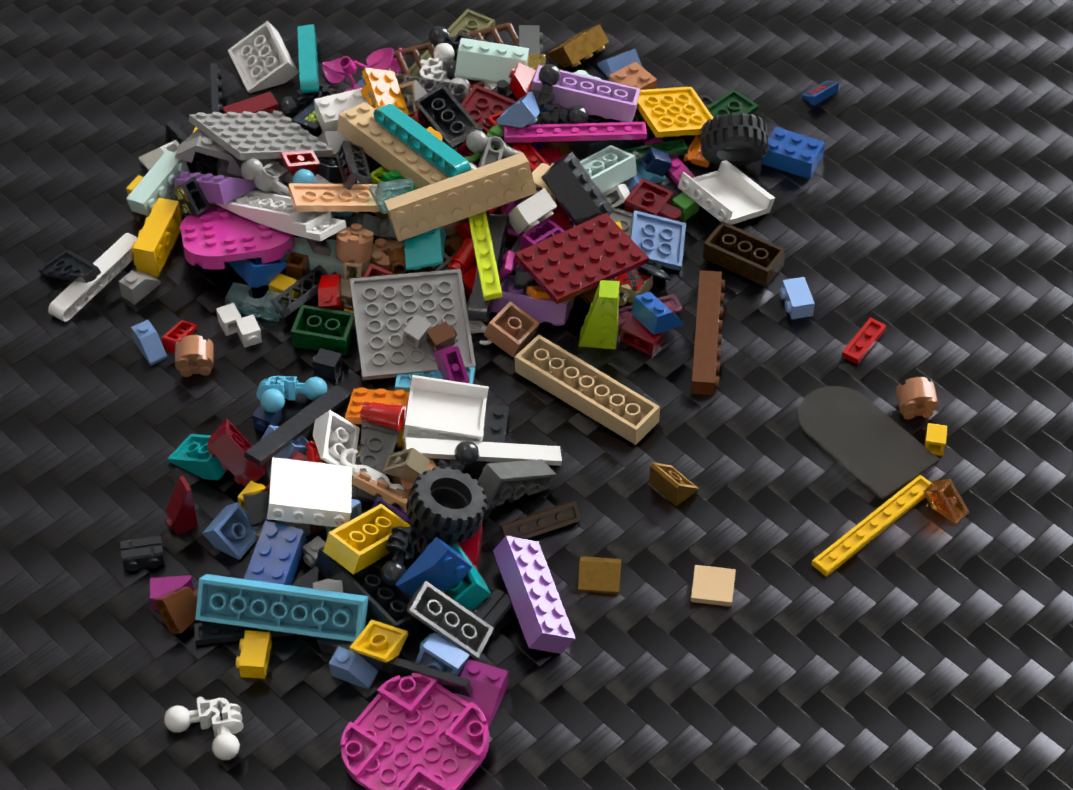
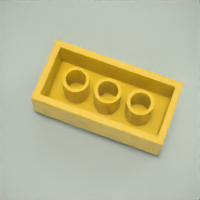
M158 198L156 203L153 204L149 217L145 219L143 229H140L136 242L132 244V253H134L135 258L134 265H136L138 272H145L154 277L159 276L181 232L182 217L179 201Z
M380 504L329 532L323 552L352 574H355L389 554L385 547L389 544L388 538L392 535L391 529L393 527H411V525Z

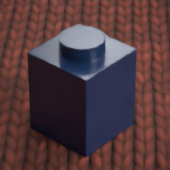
M652 147L649 148L641 159L647 172L659 176H664L672 165L667 152Z
M260 404L252 415L254 428L265 432L269 425L277 426L282 419L281 410L275 413L266 412Z

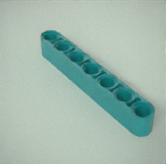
M314 24L298 26L302 94L318 92L319 78Z
M389 103L374 110L373 116L378 124L451 178L471 171V166L467 159L393 104Z

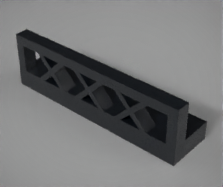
M343 140L336 157L344 188L351 190L356 180L370 184L372 179L363 147Z
M321 265L270 301L283 319L318 294L320 281L315 280V273L318 272L321 277L328 275ZM303 282L310 283V290L303 289ZM291 290L299 292L298 299L291 297ZM277 300H286V308L283 309Z

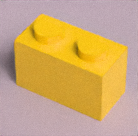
M245 630L244 639H240L239 645L241 655L236 658V668L239 669L240 677L266 679L272 648L270 632Z

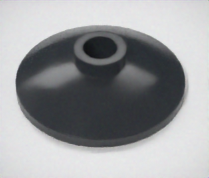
M653 262L652 265L645 264L638 267L662 279L671 281L669 275L662 270L663 266L656 262Z

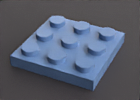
M634 210L630 238L649 257L648 263L656 262L663 267L680 271L683 260L686 223Z

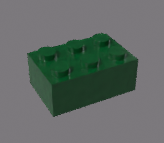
M301 305L291 330L292 346L319 351L322 348L347 356L356 333L354 313Z

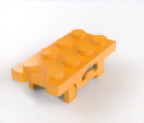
M365 68L362 71L366 84L361 89V94L363 98L367 99L371 107H373L374 101L369 96L370 92L375 100L376 106L374 109L391 103L405 114H409L393 71Z

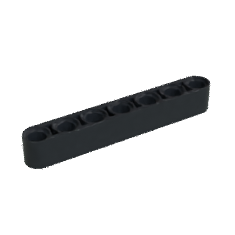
M489 214L488 224L499 275L509 229V215ZM477 267L468 309L469 321L488 322L493 299L484 301Z

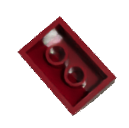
M225 419L208 439L207 449L213 457L217 456L226 471H230L234 475L233 477L239 485L246 487L250 481L256 482L265 475V463L258 466L244 458L245 451L251 448L252 445L228 419Z

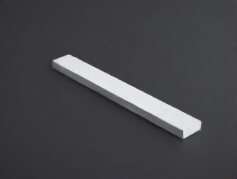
M406 437L405 450L414 448L427 458L456 460L454 450L462 441ZM471 441L479 449L477 461L513 462L543 459L547 465L561 466L562 463L560 446Z

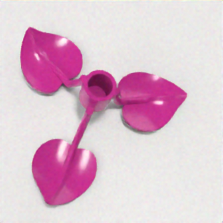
M383 48L371 53L366 59L368 66L357 62V60L353 62L348 56L329 62H322L323 72L327 80L332 84L342 83L345 76H348L353 84V88H347L344 92L360 89L364 86L357 87L352 77L357 70V66L387 71L392 64L394 50L393 48Z

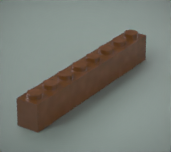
M700 270L691 394L714 395L715 388H719V376H716V373L720 372V362L716 361L720 359L721 348H717V345H721L722 334H718V331H722L723 320H719V317L723 318V307L720 304L724 303V293H721V290L724 291L725 280L721 279L722 272Z

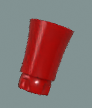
M472 238L464 240L460 249L446 268L447 270L461 269L463 276L477 262Z
M364 402L360 417L362 421H368L371 424L400 432L405 421L406 407L405 405Z

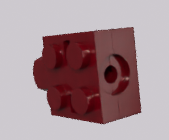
M643 178L625 199L624 210L633 213L636 210L679 222L681 219V210L672 206L674 192Z

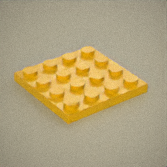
M692 87L640 90L637 109L656 137L700 134L703 124L707 120L713 119V116Z

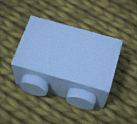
M805 278L783 280L782 288H780V297L784 299L785 310L789 312L791 319L813 316L815 303Z

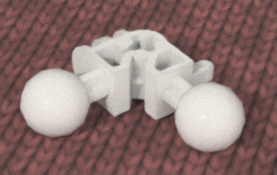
M441 43L435 47L433 53L435 59L420 60L421 78L463 84L466 86L467 92H469L467 80L458 77L449 80L447 79L446 71H443V64L453 60L455 56L453 47L448 43Z
M198 697V710L188 711L183 706H173L165 713L164 723L172 732H183L190 726V723L200 722L201 730L208 729L213 724L214 737L216 738L213 740L212 750L215 756L221 760H230L238 754L240 744L236 736L232 734L240 732L244 726L241 722L242 715L239 705L229 704L224 698L206 701L203 697ZM220 713H222L223 721H221Z

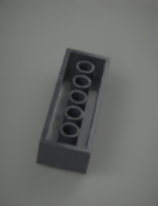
M324 547L319 548L315 566L319 568V571L327 579L342 580L343 593L368 596L366 615L368 622L375 620L408 631V636L422 631L424 623L407 612V605L412 597L398 586L386 584L381 577L382 567L377 562L352 574L323 552Z

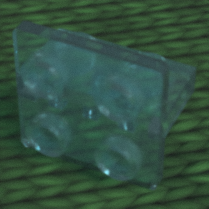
M412 178L379 182L378 185L370 186L369 191L381 212L385 214L387 210L384 201L411 192L414 181Z

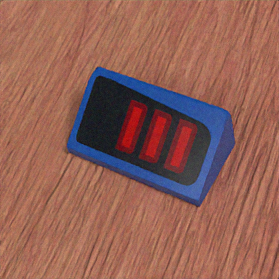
M826 81L803 94L802 98L815 106L837 93L839 82Z

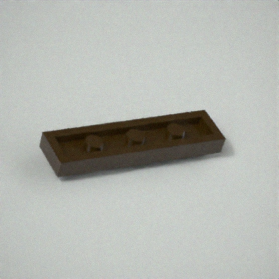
M571 501L500 525L503 538L511 536L528 539L581 521L576 501Z

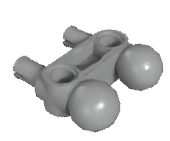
M475 130L469 133L466 138V146L471 152H482L478 168L499 161L502 157L508 158L521 153V151L506 147L507 145L500 137H487L482 131ZM491 145L495 146L497 150H493ZM470 163L471 170L477 168L476 165Z
M252 158L244 160L241 164L242 176L247 180H254L255 185L262 191H275L279 195L290 196L288 187L282 183L293 184L294 175L287 169L283 159Z

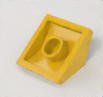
M371 620L352 643L350 650L383 662H388L399 656L408 636V631Z

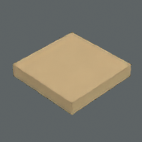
M695 565L691 602L732 607L736 569Z

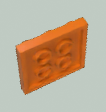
M363 387L354 388L345 419L352 424H362L360 412L364 402L405 405L407 414L410 392H405L404 390H372Z

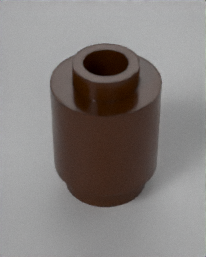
M399 248L393 249L389 253V267L395 275L406 272L405 251Z

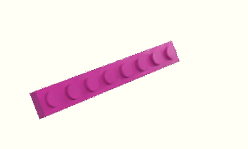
M645 122L526 125L523 128L503 126L505 143L647 139Z

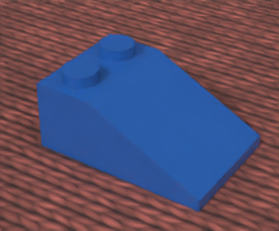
M436 537L397 581L396 585L412 597L425 581L441 592H444L460 583L473 567L461 554Z

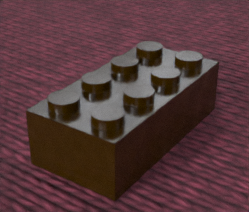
M722 221L704 242L703 259L767 287L784 266L786 249Z

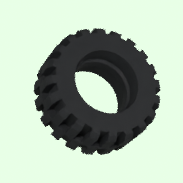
M732 113L715 116L713 119L707 120L700 130L701 153L712 164L720 165L721 161L727 160L733 166L748 165L764 158L769 150L767 124L760 117H756L753 114Z
M435 467L432 468V471L430 469L424 471L414 481L406 503V513L409 520L411 519L410 522L413 527H417L422 535H427V538L431 540L437 537L443 542L454 544L456 541L459 543L466 541L478 532L487 509L488 501L485 491L482 487H479L480 484L476 479L473 480L471 478V475L461 473V470L458 469L452 470L450 467H444L443 469ZM436 501L447 502L457 509L446 508Z

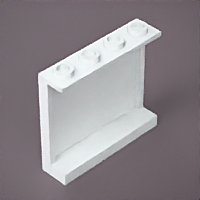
M727 160L721 161L718 171L691 178L683 172L678 185L680 190L720 222L723 221L730 225L770 213L775 199Z
M412 375L403 438L482 442L489 387Z
M272 457L267 519L330 527H340L349 522L351 516L352 467Z

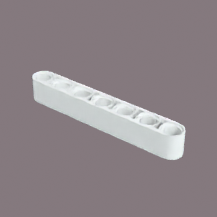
M130 233L124 234L93 263L100 269L101 274L95 280L88 283L74 281L51 302L48 308L49 314L64 322L69 321L134 259L132 244L136 242L138 237Z

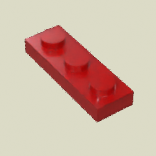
M870 317L842 351L841 357L858 365L886 331L887 325Z

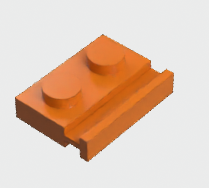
M697 134L688 148V154L684 156V161L687 162L689 160L692 164L708 168L711 162H708L701 153V137Z

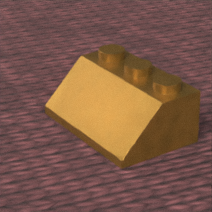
M599 24L582 31L548 52L547 55L564 68L568 66L573 68L581 63L579 60H586L592 57V52L596 51L597 53L605 48L604 45L609 40Z

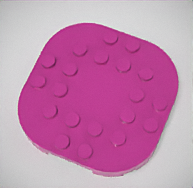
M221 206L208 208L199 215H188L180 225L187 262L193 266L197 263L203 269H225L224 262L261 257L262 264L283 258L286 251L290 253L295 247L293 234L257 223Z
M412 673V676L401 678L399 675L386 681L377 689L378 695L354 723L351 721L348 723L343 732L341 754L349 775L367 790H460L484 760L489 748V731L482 711L473 702L467 703L439 685L437 679L420 673Z

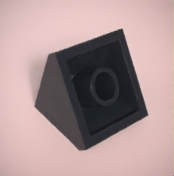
M270 488L242 494L251 527L263 525L265 521H278L267 519Z

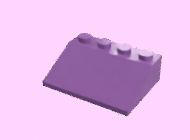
M184 171L173 179L176 188L192 177H195L208 203L226 204L257 188L254 180L224 177V175L214 176L211 173L201 174L200 172L190 173L189 171Z
M507 274L501 281L503 297L493 299L492 312H497L498 314L511 301L539 323L545 321L550 322L554 326H561L568 320L575 297L556 304L552 299H534L526 293L527 290L514 289V275Z

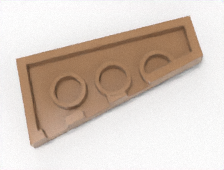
M354 472L352 477V484L373 496L380 494L385 502L390 505L397 503L405 513L407 512L406 503L409 497L407 492L399 488L396 490L390 488V485L382 480L377 482L364 472Z

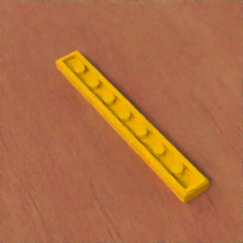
M919 475L813 559L812 566L827 577L933 492L935 485L922 475Z

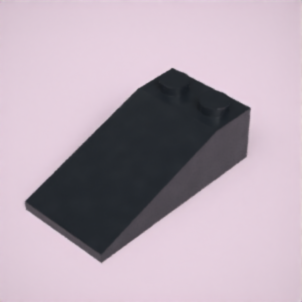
M444 84L414 102L416 110L419 111L425 124L428 127L431 126L435 131H439L442 135V140L452 149L466 142L469 133L475 130L482 131L480 126Z

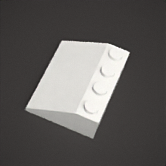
M268 21L228 49L249 93L286 83L299 73L278 31Z

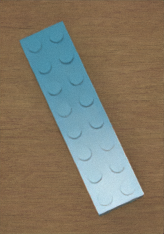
M205 574L199 579L195 620L354 642L365 629L368 596Z

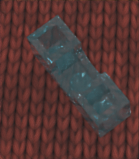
M233 282L225 297L226 305L234 303L241 314L254 315V317L279 322L281 319V315L270 303L280 293L268 290L264 297L254 299L252 298L250 286ZM277 300L282 308L285 309L287 306L286 300Z

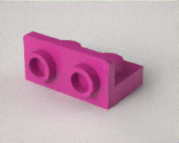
M508 250L503 255L499 270L500 281L519 265L515 259V252Z

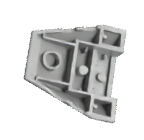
M199 129L178 146L175 155L177 159L192 163L195 152L230 161L227 173L243 177L240 169L244 160L236 158Z

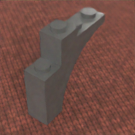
M366 213L339 218L345 220L346 227H351L352 224H361L362 228L373 232V239L397 240L389 218L381 219Z

